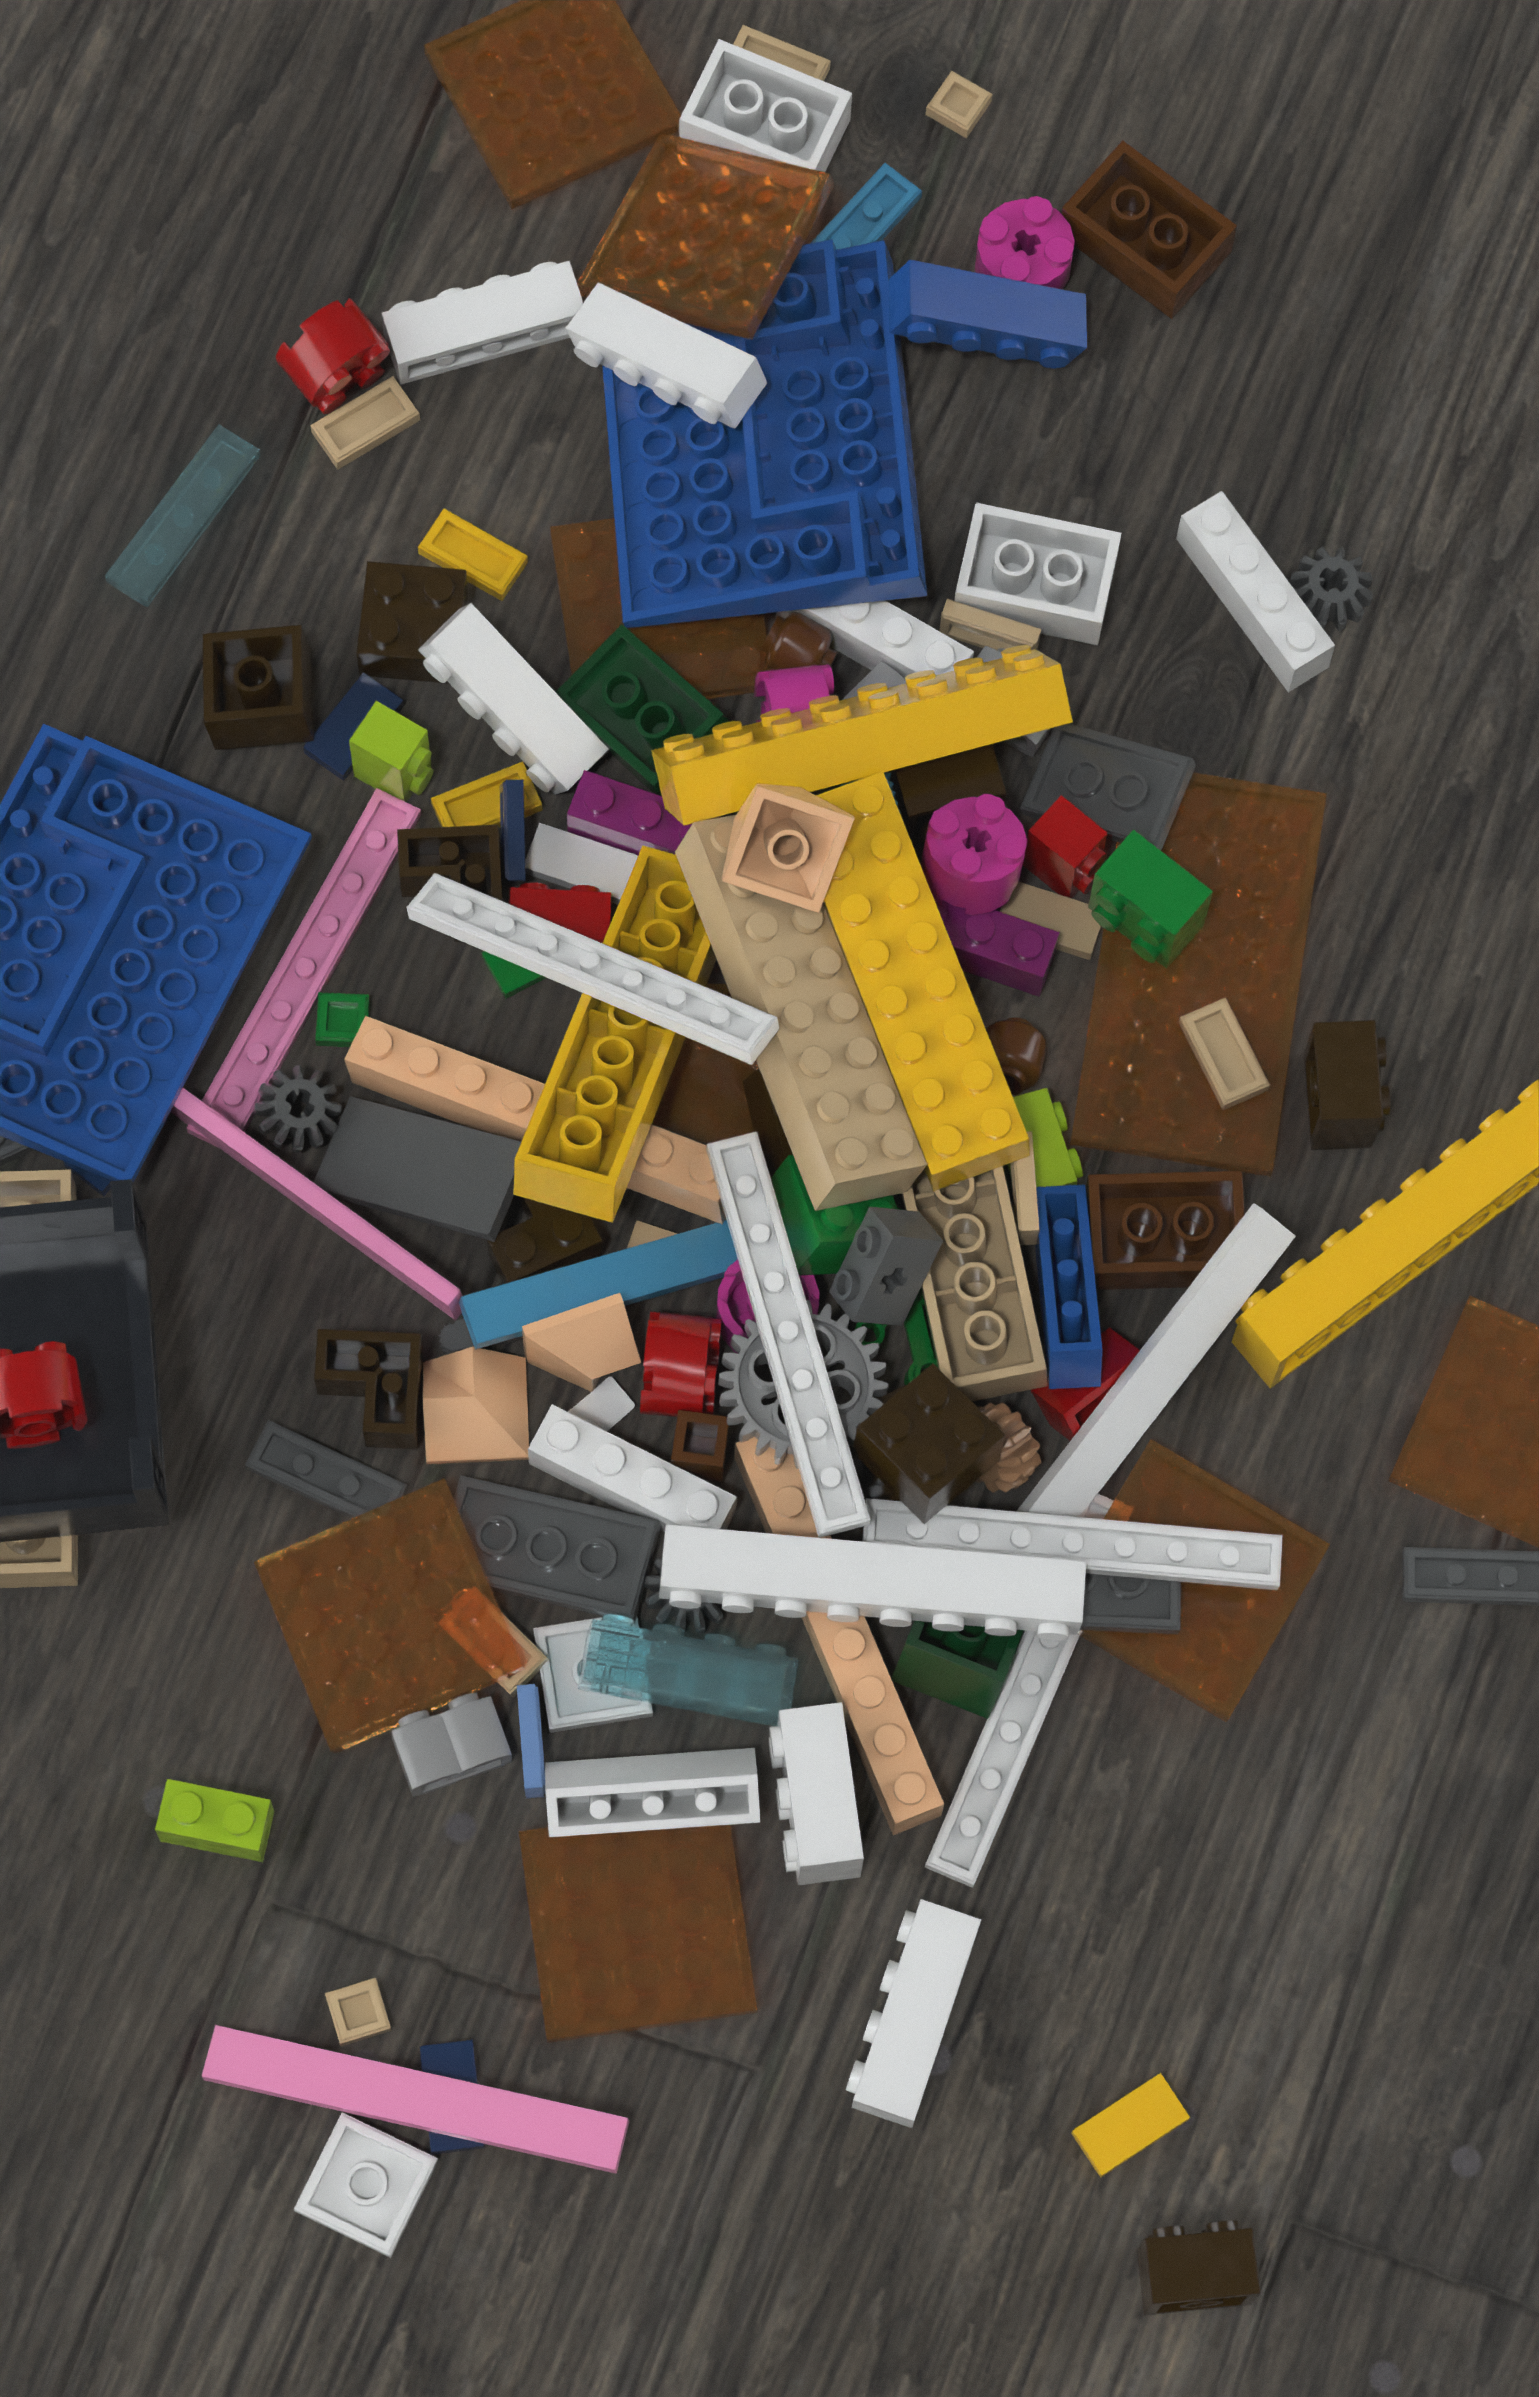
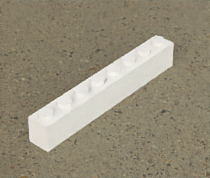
M666 1524L659 1598L670 1599L669 1604L671 1606L686 1609L701 1607V1602L722 1604L723 1610L733 1613L753 1612L754 1607L775 1608L774 1613L776 1615L789 1618L805 1617L806 1611L827 1613L828 1619L837 1622H856L859 1620V1616L878 1617L881 1624L892 1627L910 1626L911 1620L932 1622V1627L941 1631H961L964 1629V1625L985 1627L986 1633L996 1636H1012L1016 1634V1630L1037 1631V1637L1041 1639L1061 1641L1067 1640L1069 1634L1077 1635L1083 1622L1086 1561Z

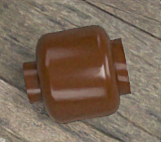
M792 612L786 618L778 615L760 648L761 651L766 653L765 664L770 670L829 664L831 666L837 654L836 651L829 648L833 639L832 632L825 626L799 612Z
M1018 1017L1000 1020L989 1025L986 1031L1011 1094L1017 1095L1035 1086L1041 1077L1047 1051L1046 1039L1041 1032L1033 1027L1029 1021Z

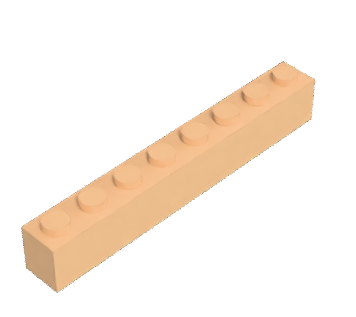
M365 1016L344 1059L351 1081L354 1084L466 1127L522 1141L545 1085L539 1081ZM651 1124L627 1188L723 1224L726 1218L706 1151L707 1145Z
M755 1436L742 1443L740 1441L736 1442L734 1458L765 1532L819 1538L801 1475L794 1463L793 1454L786 1453L783 1461L777 1465L774 1460L775 1449L769 1447L760 1456L755 1454L758 1442ZM829 1535V1536H825V1537H821V1538L832 1539L830 1535ZM806 1611V1616L801 1618L837 1703L842 1702L844 1720L892 1834L896 1835L942 1816L944 1802L865 1616H859V1620L856 1622H837L828 1619L827 1613Z

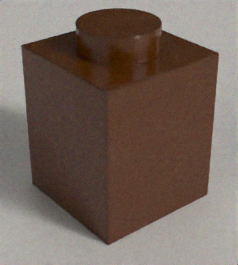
M678 1410L671 1464L703 1480L722 1482L730 1425L726 1422L727 1417Z

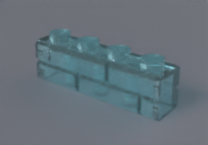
M615 1614L603 1615L602 1621L593 1619L588 1628L578 1681L579 1690L769 1726H778L779 1710L791 1709L798 1658L786 1656L787 1650L781 1646L757 1644L755 1650L735 1646L736 1640L734 1638L721 1634H706L704 1640L684 1637V1630L682 1628L668 1624H656L653 1626V1630L632 1627V1619Z

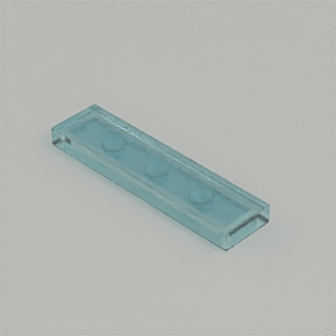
M218 424L105 575L106 582L145 607H148L259 459V449Z

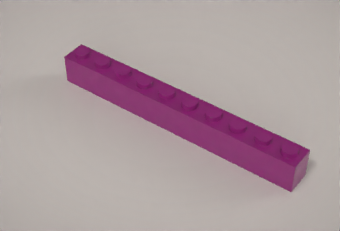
M586 770L583 771L567 812V832L639 855L642 845L675 854L676 849L692 825L684 826L664 807L662 796ZM944 900L942 905L935 902L962 971L1040 997L1056 953L1060 932L996 910L989 913L968 915L965 914L966 908L953 906Z

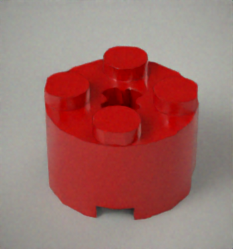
M349 298L344 307L339 300H336L307 318L299 325L304 331L300 339L296 341L292 348L286 342H283L276 354V361L311 405L318 407L324 415L336 410L345 401V393L357 384L362 389L373 385L385 372L380 363L388 356L390 349L384 337L357 304Z
M650 1311L643 1363L644 1389L641 1390L640 1414L677 1417L678 1410L713 1415L722 1319H712L709 1316Z
M57 1341L45 1342L36 1346L34 1351L13 1354V1351L10 1349H0V1438L6 1439L7 1448H31L60 1441L59 1430L71 1425L78 1432L84 1428L88 1420L78 1364L75 1357L67 1353L65 1343Z

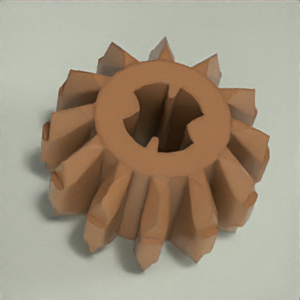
M1003 1402L998 1405L989 1403L984 1407L980 1406L978 1408L1005 1434V1440L1000 1461L975 1482H984L987 1489L991 1492L1001 1490L1006 1493L1012 1488L1016 1489L1028 1481V1477L1041 1464L1040 1455L1037 1453L1041 1446L1030 1433L1032 1427L1026 1426L1022 1422L1019 1412L1011 1413L1009 1407Z

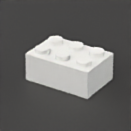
M718 39L679 119V146L812 199L850 122L852 93Z
M976 503L954 601L1040 628L1041 634L1098 646L1122 533Z
M842 1702L779 1710L778 1726L769 1727V1750L772 1769L782 1768L783 1778L776 1779L777 1789L775 1791L779 1820L789 1819L790 1830L783 1831L784 1840H782L786 1872L796 1871L798 1885L861 1877L864 1857Z

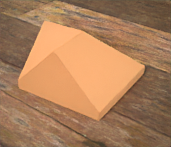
M756 784L734 818L721 879L723 882L819 913L853 824L854 816L801 787Z
M620 1293L522 1326L524 1354L527 1363L590 1392L596 1388L601 1376L641 1363Z
M469 1347L423 1362V1414L427 1464L529 1460L525 1357L482 1348L475 1350L474 1347Z

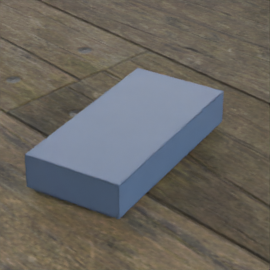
M535 1684L517 1685L526 1799L544 1797L546 1791L539 1691Z

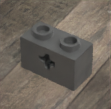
M869 1207L860 1228L854 1236L849 1251L834 1278L829 1293L852 1322L902 1326L943 1240L918 1211Z

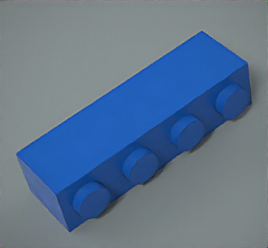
M909 260L888 279L889 333L906 336L912 342L943 343L952 345L953 349L962 352L985 351L995 353L998 358L1004 360L1027 359L1040 362V365L1046 368L1065 367L1087 349L1086 294L915 260Z
M1085 1185L1036 1187L1039 1235L1035 1245L1049 1389L1101 1387L1102 1340Z

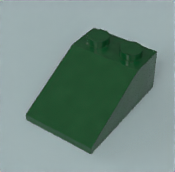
M623 624L556 691L558 696L608 747V751L653 794L662 796L651 750L664 747L663 741L676 735L693 734L694 739L713 734L712 728L714 726L729 722L717 707Z
M914 1621L891 1680L988 1719L1004 1683L1023 1630H1016V1634L1012 1636H996L986 1633L985 1627L964 1625L963 1630L952 1632L934 1629L932 1622Z

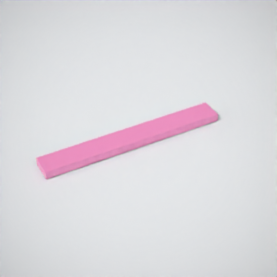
M376 788L202 1099L203 1103L243 1132L246 1131L255 1115V1104L263 1100L258 1093L261 1084H272L274 1072L283 1065L318 1002V993L324 991L398 858L397 829H414L422 815L421 809ZM188 1124L186 1128L187 1133L216 1146Z
M182 1088L170 1111L173 1115L187 1125L189 1124L208 1138L210 1142L455 1321L462 1313L458 1302L463 1295L459 1288L186 1089Z
M215 2025L202 2072V2078L209 2082L616 2174L629 2125V2119L622 2116Z

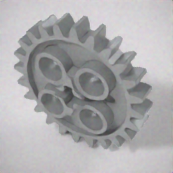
M806 1300L818 1342L824 1346L828 1353L823 1357L826 1370L828 1371L831 1366L837 1363H842L845 1367L843 1370L828 1372L831 1387H842L851 1395L852 1399L849 1402L841 1405L837 1404L847 1442L853 1447L857 1426L883 1405L880 1400L874 1397L886 1395L888 1383L875 1379L885 1374L886 1363L870 1361L878 1354L879 1345L878 1343L862 1345L867 1332L865 1326L851 1332L848 1330L850 1318L847 1314L841 1316L836 1322L830 1319V1304H826L820 1315L812 1313L810 1300ZM748 1319L745 1321L744 1326L748 1339L734 1334L730 1345L737 1353L723 1354L722 1365L732 1371L719 1373L718 1385L731 1390L721 1394L720 1406H735L727 1415L726 1422L728 1425L744 1424L739 1434V1441L741 1443L748 1441L754 1436L758 1439L755 1451L757 1456H760L771 1447L775 1449V1464L779 1465L786 1453L793 1454L796 1469H799L787 1427L778 1417V1414L782 1411L779 1399L777 1398L774 1403L767 1406L761 1403V1400L764 1398L777 1397V1392L773 1381H763L754 1372L758 1366L768 1364L757 1323Z

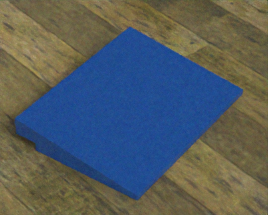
M833 239L605 285L755 356L767 381L761 393L734 429L720 421H717L716 424L708 423L697 416L692 408L680 402L676 405H671L660 399L651 388L638 383L637 386L629 385L622 381L613 370L602 365L622 620L626 628L927 596L900 335L889 333L888 279L894 275L893 261L884 240L836 249Z
M43 724L0 804V1136L109 1180L132 1179L134 1183L312 839L311 833L88 736H85L82 741Z

